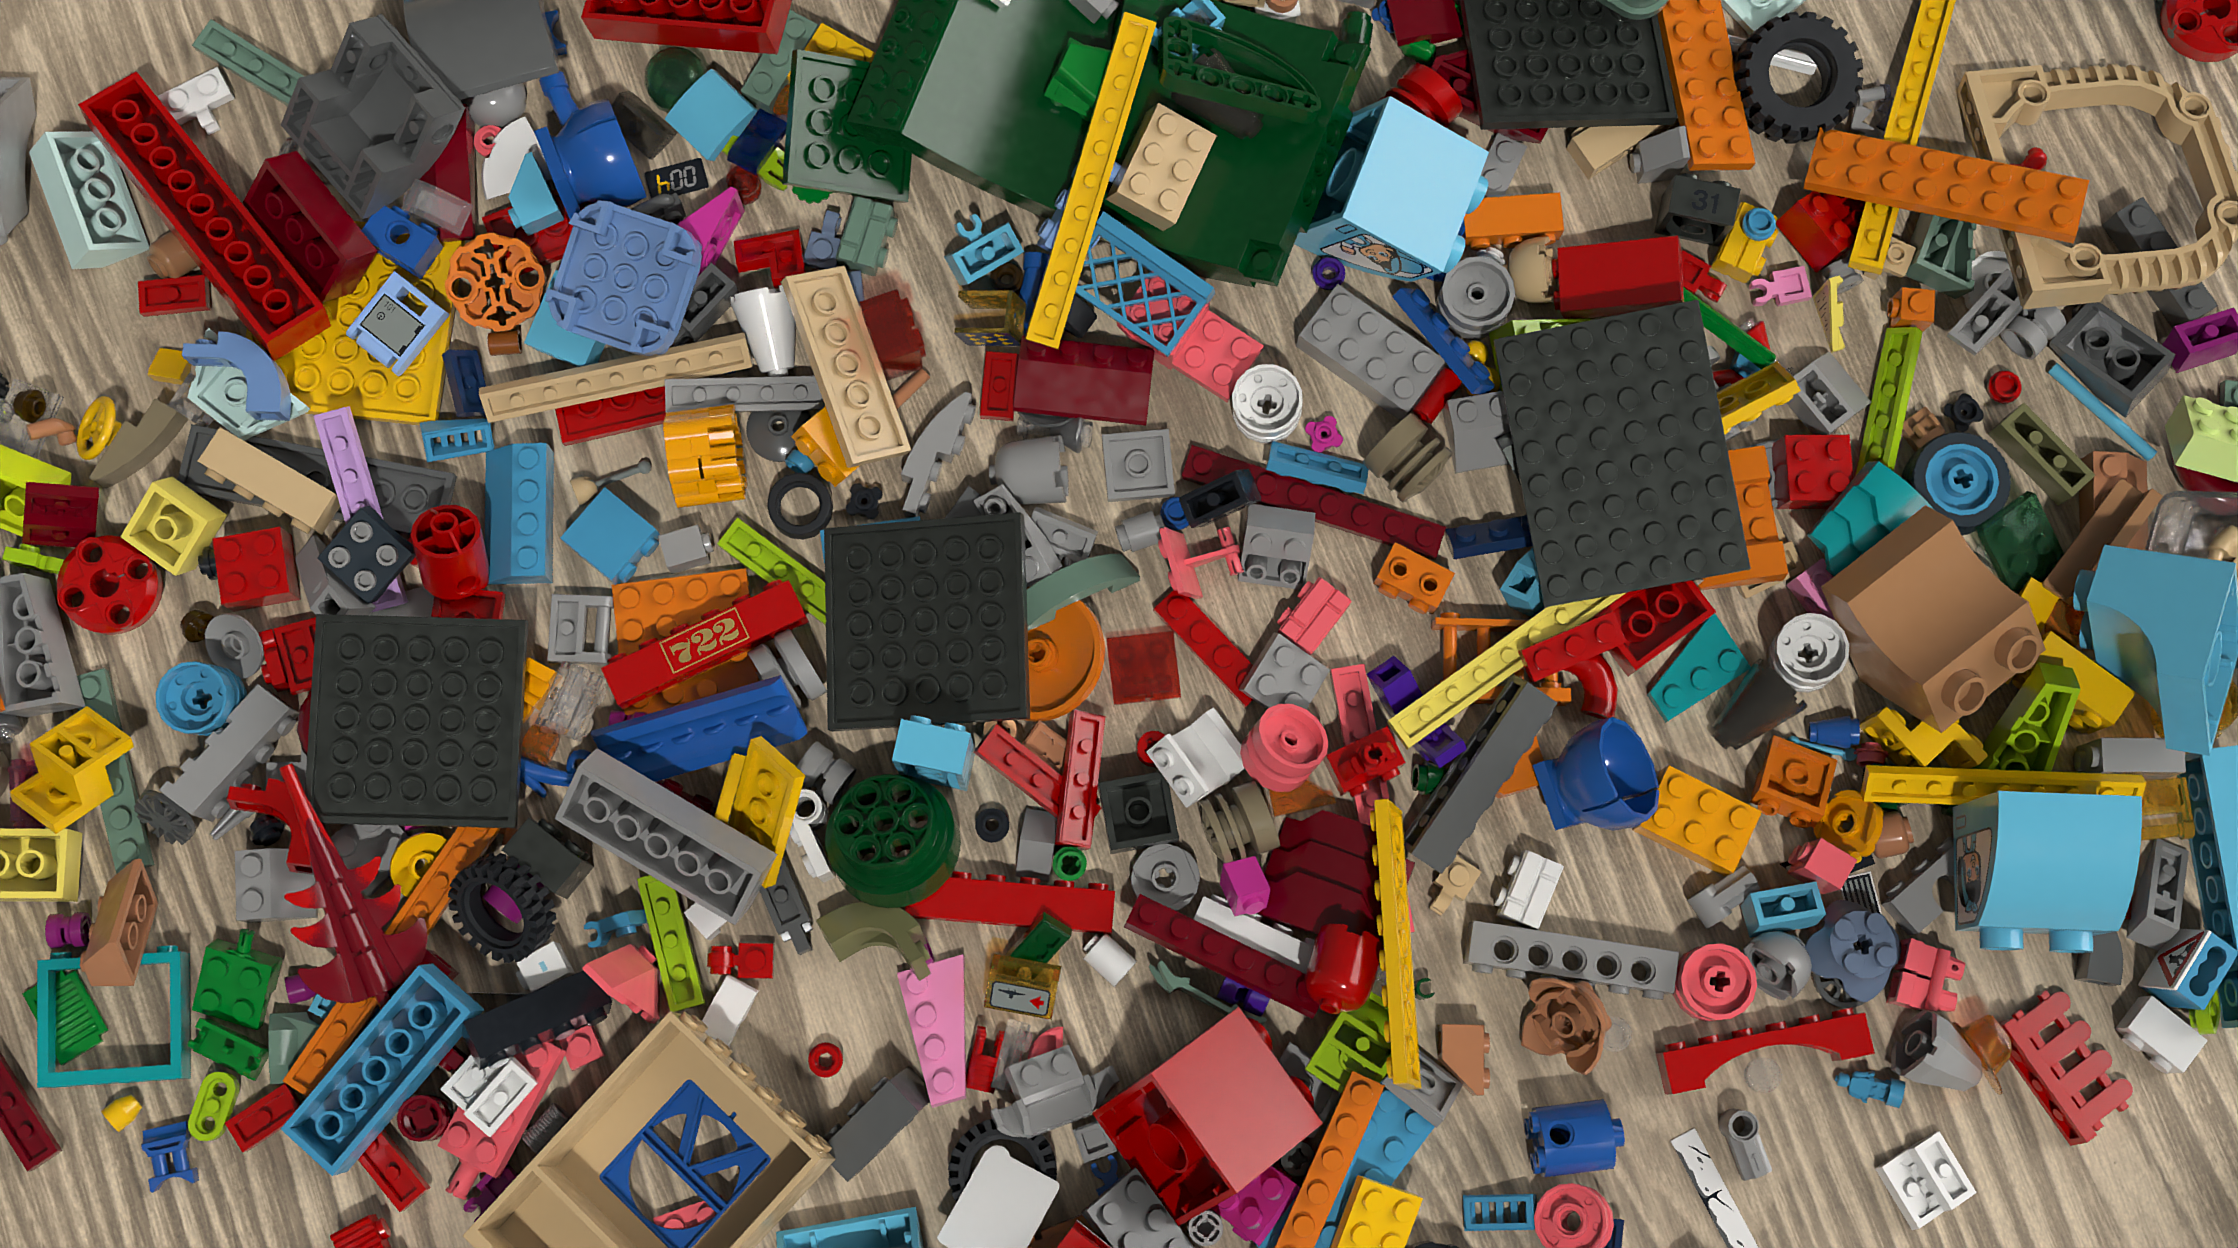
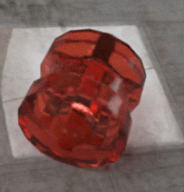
M738 165L729 171L726 178L727 187L737 189L742 204L747 205L758 200L761 195L762 186L757 172L748 165Z

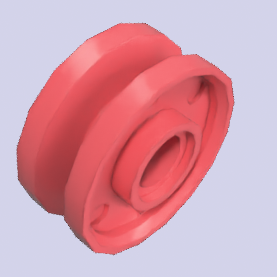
M1575 1183L1559 1184L1546 1191L1537 1203L1534 1214L1535 1232L1542 1245L1546 1248H1604L1610 1241L1614 1228L1613 1213L1605 1197L1593 1188ZM1572 1212L1578 1213L1581 1220L1580 1226L1575 1231H1572L1567 1224L1568 1216Z

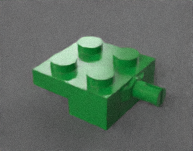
M240 929L237 944L217 938L205 948L192 1010L251 1029H260L264 1023L270 994L276 990L283 958L251 949L255 935L253 930Z

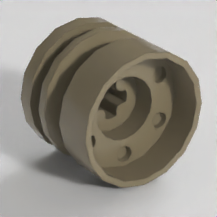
M1413 413L1407 415L1393 427L1363 460V464L1377 478L1386 475L1391 470L1395 473L1387 487L1390 491L1396 489L1403 482L1406 484L1397 496L1402 503L1412 496L1423 492L1442 473L1446 462L1453 454L1447 447L1436 456L1432 454L1441 442L1438 438L1431 440L1426 445L1420 442L1428 428Z
M1254 780L1232 788L1233 805L1229 806L1220 793L1215 795L1217 811H1214L1207 798L1199 801L1201 824L1213 853L1217 855L1222 864L1233 862L1231 849H1234L1239 860L1247 858L1244 844L1249 842L1258 855L1280 847L1273 819Z

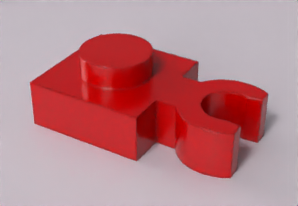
M273 629L258 632L266 664L261 665L266 684L272 683L277 692L290 689Z

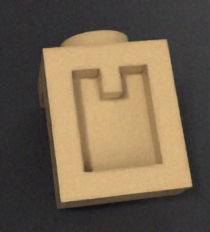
M1891 237L1882 272H1889L1900 278L1904 277L1916 252V248ZM1866 271L1863 273L1864 276L1873 280L1879 276V274Z

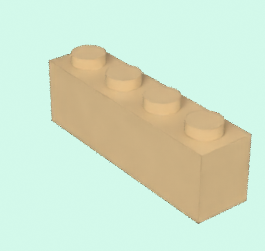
M1677 114V119H1676V121H1675V123H1674L1673 125H1675L1676 123L1679 122L1678 114ZM1673 125L1579 127L1571 134L1572 139L1566 149L1589 180L1633 152L1640 141L1661 134Z
M219 427L198 460L199 463L207 468L204 473L205 475L220 484H223L225 480L230 481L236 485L233 491L249 501L254 496L264 501L262 508L279 518L282 513L292 517L293 520L290 524L306 534H309L312 529L322 535L340 508L339 500L335 493Z

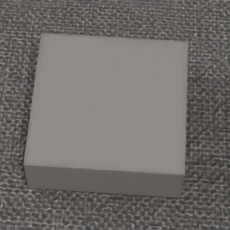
M1098 1121L1073 1130L1084 1163L1117 1151L1115 1145Z

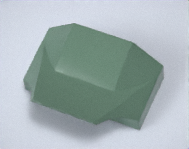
M307 1012L270 1014L268 1029L270 1084L285 1083L282 1080L320 1027L319 1024L309 1019Z

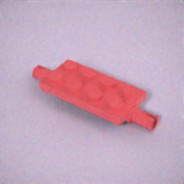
M553 1038L543 1042L542 1047L533 1053L523 1055L521 1052L514 1055L539 1083L491 1137L487 1136L464 1115L465 1111L458 1106L437 1145L458 1157L461 1162L449 1186L445 1189L448 1193H453L455 1197L466 1200L480 1172L500 1178L567 1052L553 1043Z

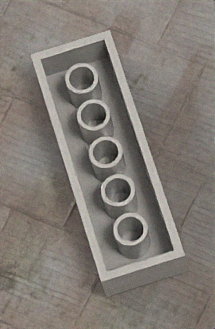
M598 748L579 764L555 816V820L733 925H736L752 906L777 856L775 852Z

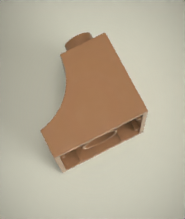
M1926 505L1821 586L1835 621L1845 631L1849 642V655L1860 681L1940 733L1962 716L1976 712L1983 705L1988 695L2016 673H2023L2030 669L2037 661L2039 655L2046 650L2029 602L2008 588L1981 562L1962 537L1952 519Z

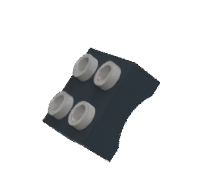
M365 506L356 512L317 559L365 602L370 604L376 602L384 594L393 580L416 556L412 543L394 531L372 507Z

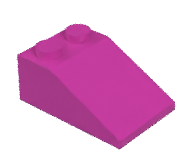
M733 187L728 188L677 224L692 233L695 239L702 245V258L698 276L710 263L716 265L745 212L738 191Z

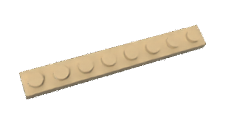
M742 332L671 347L662 355H633L479 388V396L487 421L491 423L665 386V379H697L751 368L752 360L745 333Z

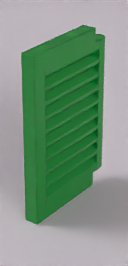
M61 970L56 973L55 1055L60 1065H65L104 1042L101 1035L109 1030L77 971L67 975L65 970ZM36 985L22 993L37 1021Z

